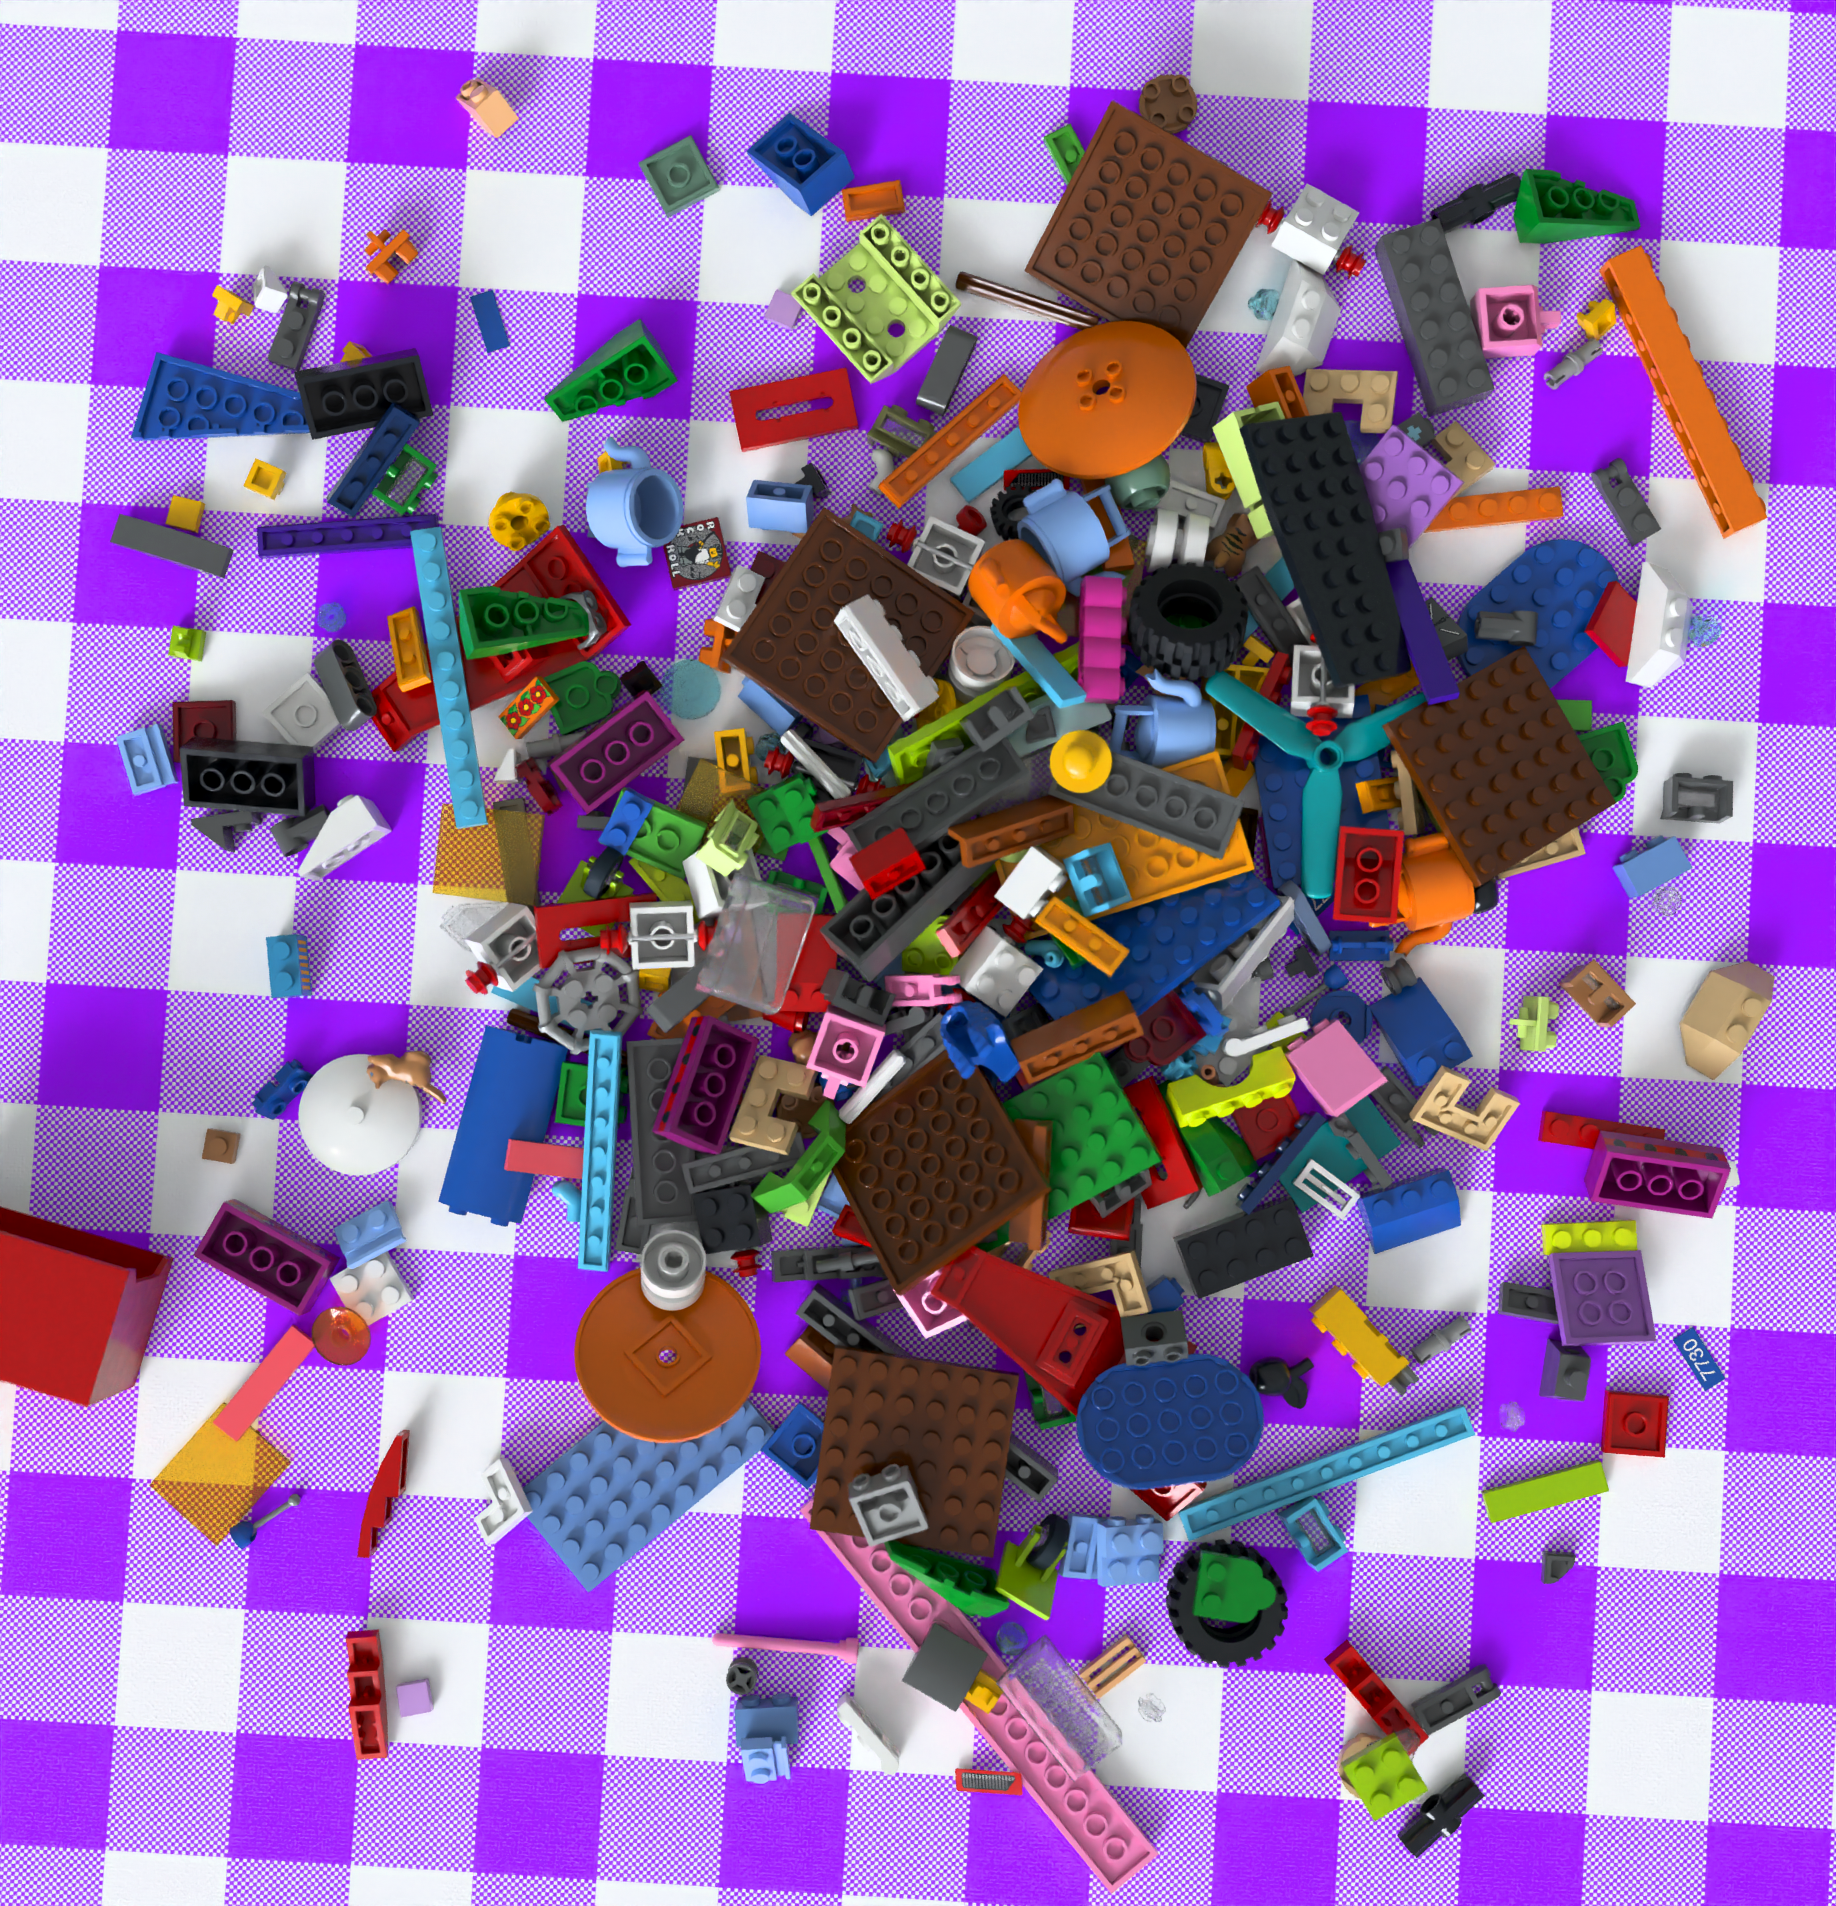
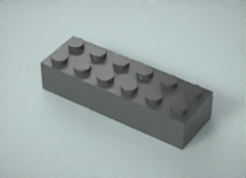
M1439 218L1381 236L1374 251L1428 417L1485 400L1495 388Z
M946 833L917 852L926 867L925 870L874 900L871 899L864 887L820 929V932L837 954L867 981L871 982L998 859L967 868L962 865L960 841Z

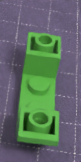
M825 1100L808 1122V1125L818 1136L786 1177L783 1179L769 1171L750 1195L768 1213L772 1214L808 1200L845 1153L846 1122L839 1117L840 1112L830 1101Z

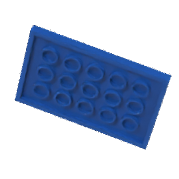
M1368 694L1354 696L1352 718L1331 719V721L1337 723V729L1327 736H1318L1322 742L1332 741L1347 725L1371 715ZM1290 706L1281 707L1290 713ZM1295 716L1305 723L1313 719L1310 717ZM1261 735L1257 743L1259 750L1254 760L1273 891L1277 890L1288 880L1301 887L1303 789L1310 769L1307 767L1305 759L1288 754L1267 737ZM1322 750L1319 755L1320 760L1324 765H1328L1330 756L1328 752ZM1378 752L1363 760L1343 762L1341 767L1338 768L1343 791L1339 826L1390 829L1387 810L1363 814L1356 788V783L1382 779ZM1335 863V872H1334V882H1335V876H1336V863Z

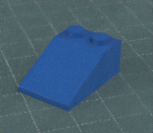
M788 113L746 151L748 156L782 192L811 217L855 178L845 152L791 113Z
M1421 977L1417 978V984L1412 987L1406 986L1402 988V992L1395 996L1391 993L1368 1006L1372 1017L1412 1086H1422L1431 1081L1441 1065L1452 1069L1473 1057L1459 1030Z

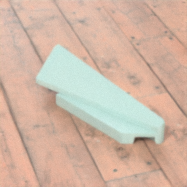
M1045 694L1027 703L1034 715L1038 710L1050 706L1057 737L1027 744L1026 729L1030 722L1029 720L1006 736L1017 754L1022 756L1057 742L1069 732L1087 730L1112 719V716L1106 704L1083 702L1059 708Z

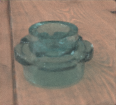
M335 602L332 604L325 603L318 609L317 623L320 627L325 628L326 631L335 632L344 626L346 614L340 604ZM330 614L334 615L333 619H329Z

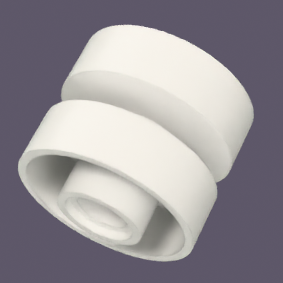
M1157 508L1153 525L1150 524L1146 541L1145 555H1148L1147 572L1153 573V571L1161 567L1167 569L1172 564L1173 559H1177L1179 566H1184L1188 562L1196 563L1195 566L1203 567L1209 534V516L1189 513L1183 529H1179L1178 511Z
M973 626L961 632L953 643L946 672V681L952 685L956 699L967 704L978 695L985 694L999 686L1002 682L1010 680L1016 658L993 633L990 626Z
M678 1230L664 1231L652 1237L645 1245L641 1254V1288L647 1300L654 1306L669 1311L687 1308L697 1301L704 1289L706 1254L701 1243L691 1234Z

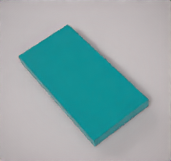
M1368 1095L1344 1112L1378 1160L1402 1144ZM1332 1117L1322 1124L1278 1179L1301 1213H1304L1318 1203L1292 1183L1299 1175L1301 1169L1306 1166L1309 1158L1344 1184L1367 1168L1361 1158L1355 1161L1345 1147L1349 1143L1347 1138L1333 1134L1327 1122ZM1313 1168L1309 1172L1333 1191L1338 1189L1336 1185ZM1306 1178L1302 1182L1322 1198L1328 1196V1194Z

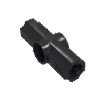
M1512 172L1487 185L1482 183L1474 185L1461 193L1457 199L1433 209L1430 213L1431 220L1439 218L1444 235L1468 223L1471 225L1478 224L1492 216L1496 210L1517 201L1521 180L1519 176Z
M1464 1773L1442 1794L1437 1793L1430 1796L1422 1804L1420 1814L1400 1831L1397 1836L1411 1854L1418 1858L1437 1839L1453 1834L1462 1822L1461 1817L1485 1795L1470 1777Z

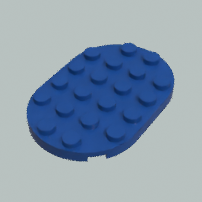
M1568 539L1545 541L1521 554L1469 600L1458 618V626L1467 634L1468 651L1457 656L1467 677L1523 647L1510 645L1508 641L1475 639L1474 625L1477 613L1479 611L1497 613L1533 611L1538 613L1536 645L1525 647L1548 687L1552 688L1599 647L1585 633V629L1608 582L1617 581L1620 584L1612 565L1596 549L1582 542Z
M1190 1354L1188 1358L1177 1362L1162 1361L1149 1363L1145 1366H1127V1363H1123L1104 1371L1093 1381L1082 1396L1077 1412L1076 1428L1080 1448L1088 1463L1099 1475L1115 1485L1129 1489L1144 1490L1209 1482L1235 1473L1249 1461L1258 1447L1263 1432L1264 1413L1258 1391L1245 1373L1223 1358L1208 1354Z

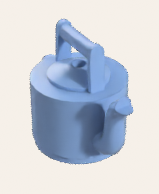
M608 437L605 445H603L608 455L616 461L630 462L632 468L607 470L599 474L593 482L587 483L586 513L589 523L587 537L597 538L605 546L618 549L616 562L620 567L649 565L653 560L652 548L669 543L677 535L683 519L681 492L674 479L668 473L651 467L650 459L643 449L638 446L620 447L613 437Z
M1055 478L1050 484L1024 498L1023 503L1029 515L1023 517L1018 522V536L1020 540L1031 544L1063 581L1065 588L1071 594L1079 596L1082 580L1080 576L1108 561L1110 556L1109 548L1129 536L1131 531L1129 528L1127 529L1110 492V484L1103 485L1080 496L1074 491L1066 493L1063 483ZM1097 496L1100 497L1116 533L1109 540L1106 538L1098 517L1087 503V501ZM1103 571L1093 575L1122 578V580L1127 577L1115 571Z
M1154 669L1152 674L1145 675L1152 687L1161 693L1176 696L1148 695L1142 705L1115 706L1114 712L1116 715L1109 743L1110 750L1115 753L1161 769L1214 752L1216 741L1214 708L1209 700L1202 698L1199 687L1191 681L1168 680L1162 677L1157 669ZM1128 715H1139L1134 732L1136 752L1121 750Z

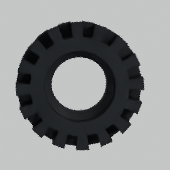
M1015 484L1016 490H1011V486L1006 487V494L1000 491L997 493L999 500L995 498L992 500L993 507H990L991 519L999 537L1002 536L1004 541L1009 540V538L1010 540L1019 539L1017 525L1021 520H1009L1008 515L1017 508H1026L1023 503L1024 498L1037 491L1036 489L1032 491L1031 486L1025 485L1024 490H1022L1021 484Z

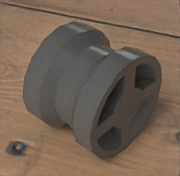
M1402 957L1396 960L1395 965L1392 967L1386 966L1380 970L1385 984L1395 996L1402 992V988L1406 986L1412 987L1417 984V978L1412 968Z
M1407 1365L1388 1383L1403 1396L1407 1392V1387L1420 1379Z
M747 1657L737 1658L730 1664L726 1675V1683L731 1692L737 1695H745L754 1689L758 1678L757 1665Z

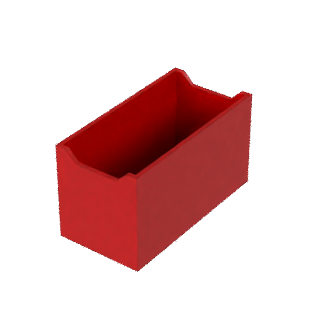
M0 1206V1381L85 1407L94 1405L135 1386L174 1258Z

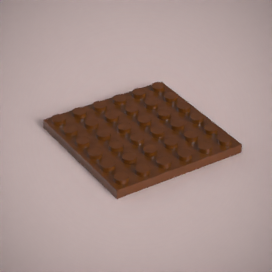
M1112 100L1024 271L1111 322L1134 321L1156 326L1174 336L1186 349L1273 192Z
M823 507L724 652L721 660L875 764L902 724L903 719L835 624V618L846 605L866 595H869L872 600L876 599L885 611L884 618L890 626L895 625L903 637L901 642L907 651L912 650L921 663L919 668L926 677L930 676L932 678L952 649L955 639L964 631L975 612Z
M1525 646L1457 683L1460 691L1458 699L1428 705L1427 701L1382 726L1475 888L1616 803Z
M947 1050L864 1109L851 1124L846 1123L845 1153L832 1168L895 1294L900 1296L910 1291L1052 1190L981 1065H975L976 1068L972 1075L965 1079L960 1075L955 1063L950 1060Z
M836 1345L810 1529L865 1538L849 1501L848 1484L852 1483L853 1479L860 1474H868L871 1477L882 1473L883 1469L889 1465L896 1464L899 1467L907 1465L916 1485L918 1498L927 1517L929 1529L894 1540L907 1545L993 1558L1019 1373Z

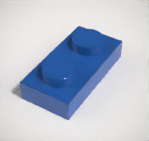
M628 787L598 841L625 856L655 802Z

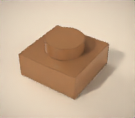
M208 1128L202 1159L229 1164L235 1163L241 1133Z

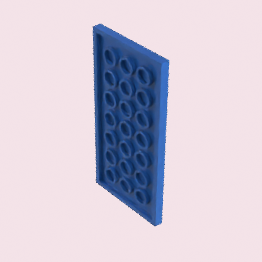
M1247 871L1091 920V923L1096 924L1098 928L1130 950L1113 975L1109 977L1089 961L1073 971L1065 955L1062 964L1059 967L1052 968L1045 964V960L1041 955H1035L1032 960L1041 966L1043 970L1028 988V991L1054 1021L1121 991L1126 992L1138 1017L1281 906L1280 901L1251 871Z

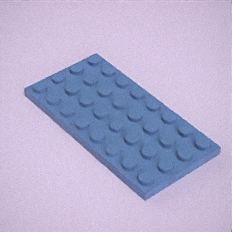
M747 1398L739 1411L719 1428L701 1437L682 1442L658 1443L637 1439L622 1433L606 1421H603L522 1488L533 1510L527 1518L589 1593L758 1453L775 1430L749 1398Z

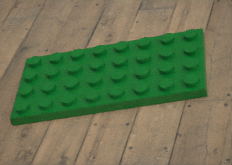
M1099 1051L1090 1058L1056 1073L1002 1103L1013 1123L1018 1118L1052 1121L1049 1181L1052 1190L1049 1192L1048 1220L1162 1160L1160 1153L1104 1054ZM1010 1220L997 1228L998 1240L973 1246L987 1253L1008 1242Z

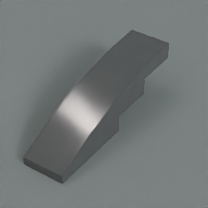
M119 514L110 540L115 545L221 578H225L234 551L229 547L123 514Z
M864 1245L771 1251L773 1282L812 1281L834 1278L850 1279L886 1274L880 1262L855 1266V1270L842 1272L841 1269L822 1273L817 1272L816 1261L839 1257L840 1253L852 1251L853 1254L873 1251L872 1248Z

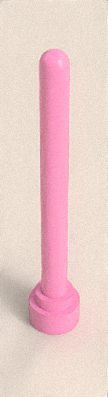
M716 1633L712 1637V1642L716 1646L839 1656V1659H843L844 1663L857 1664L859 1638L847 1637L846 1640H840V1643L725 1633Z

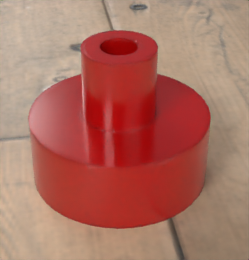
M965 505L956 515V520L959 524L957 528L971 535L978 536L987 526L984 516L970 505Z

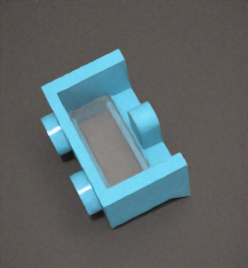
M1110 842L1089 848L1063 859L1085 918L1132 900Z
M1310 1496L1301 1499L1288 1509L1278 1512L1277 1515L1307 1564L1319 1572L1347 1553L1348 1550L1343 1543L1346 1541L1344 1533L1338 1525H1332L1327 1517L1330 1511L1321 1498L1316 1499Z

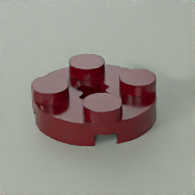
M532 756L515 765L520 778L525 777L527 779L525 780L527 789L545 813L547 812L548 816H551L563 806L557 796L558 792L549 779L545 780L541 774V768Z

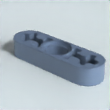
M1288 880L1276 890L1278 896L1291 897L1294 900L1293 922L1310 950L1317 956H1321L1332 947V944L1303 892L1293 881Z

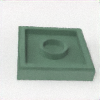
M691 135L639 162V166L667 218L720 191L716 180Z

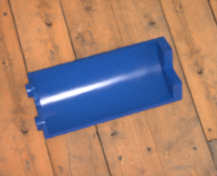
M486 1025L438 1201L450 1206L449 1212L458 1215H467V1212L489 1217L491 1218L490 1223L508 1227L509 1222L522 1223L535 1174L504 1169L509 1139L544 1142L560 1082L562 1062L566 1060L568 1048L564 1045L526 1036L512 1030Z

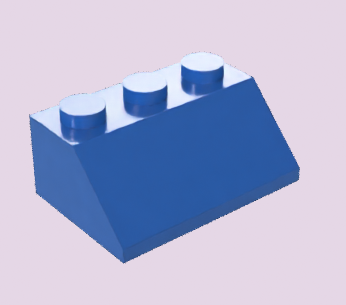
M1437 1168L1392 1183L1385 1189L1380 1187L1359 1194L1361 1196L1357 1200V1205L1374 1254L1461 1226L1459 1198L1450 1171L1444 1168Z

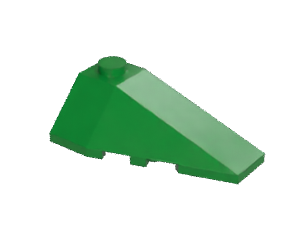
M1526 169L1523 172L1513 214L1519 243L1548 244L1636 231L1641 227L1634 200L1604 189L1600 192L1586 188L1585 182L1580 180L1572 183L1562 179L1561 173L1553 170Z
M639 319L614 335L544 396V400L560 420L564 422L596 413L599 408L616 404V407L625 405V401L639 397H643V399L653 397L677 382L678 379L657 340L643 321Z
M494 586L459 590L460 633L467 660L497 656L589 635V617L578 602L553 597L548 599L536 597L521 591L518 593L509 592Z
M1166 1080L1157 1085L1202 1182L1203 1188L1209 1197L1222 1192L1259 1168L1245 1141L1218 1116L1206 1119L1204 1123L1196 1127L1188 1125L1179 1128L1165 1098L1168 1084L1173 1081Z
M896 1540L884 1542L889 1558L956 1606L963 1613L969 1616L979 1615L988 1618L1008 1609L1010 1605L1008 1598L995 1591L998 1575L994 1569L922 1547L903 1544Z

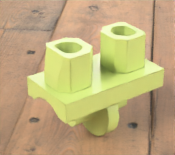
M1523 996V1007H1519V1019H1509V1025L1518 1026L1519 1050L1546 1052L1547 1048L1556 1047L1557 1035L1554 1031H1547L1548 1019H1556L1558 1017L1559 1005L1549 1001V997Z

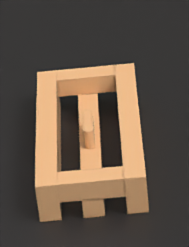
M1126 1634L1079 1671V1675L1099 1699L1147 1661ZM1126 1646L1130 1648L1095 1677L1091 1678L1089 1676ZM1134 1655L1136 1656L1135 1659H1133L1130 1663L1124 1666L1116 1674L1110 1677L1102 1685H1100L1099 1687L1097 1686V1684H1099L1102 1680L1108 1677L1116 1669L1122 1666L1130 1658H1132Z

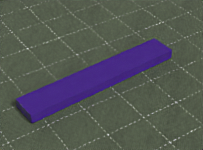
M437 514L257 527L258 557L267 559L413 548L410 531L439 527V519Z
M1409 559L1387 563L1386 568L1406 647L1428 705L1458 699L1460 691Z

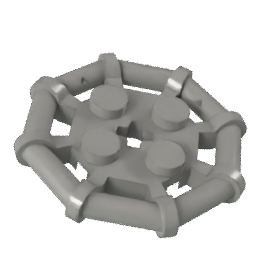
M600 944L597 947L568 952L560 951L557 959L539 983L534 984L533 991L536 992L540 1023L538 1029L540 1032L548 1034L568 1048L571 1054L575 1055L589 1050V1038L583 1039L584 1031L601 1028L604 1031L623 1032V1037L636 1018L643 1014L644 1010L641 1007L639 970L633 969L630 964L612 951L607 955V949H601ZM593 960L591 967L575 969L573 964ZM605 962L619 971L613 978L601 970ZM566 969L568 974L565 982L560 984L558 988L552 986L562 971ZM625 982L628 1002L620 1001L618 986ZM588 991L593 996H596L590 1006L581 1003V998H585ZM549 996H556L558 1012L551 1014ZM622 1010L626 1012L612 1030L608 1023L616 1018L617 1011ZM563 1020L575 1027L572 1036L557 1025Z

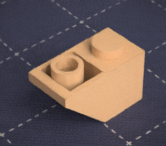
M479 78L471 79L464 83L460 88L461 92L455 97L470 115L489 134L497 139L519 119L500 92Z

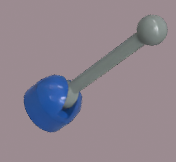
M1334 963L1325 971L1323 984L1292 1007L1284 1008L1282 1014L1284 1016L1295 1014V1011L1326 988L1333 990L1341 989L1349 983V980Z
M292 1494L287 1502L254 1524L242 1521L231 1527L229 1532L235 1544L241 1549L250 1545L257 1536V1528L290 1506L299 1505L301 1502L300 1496Z

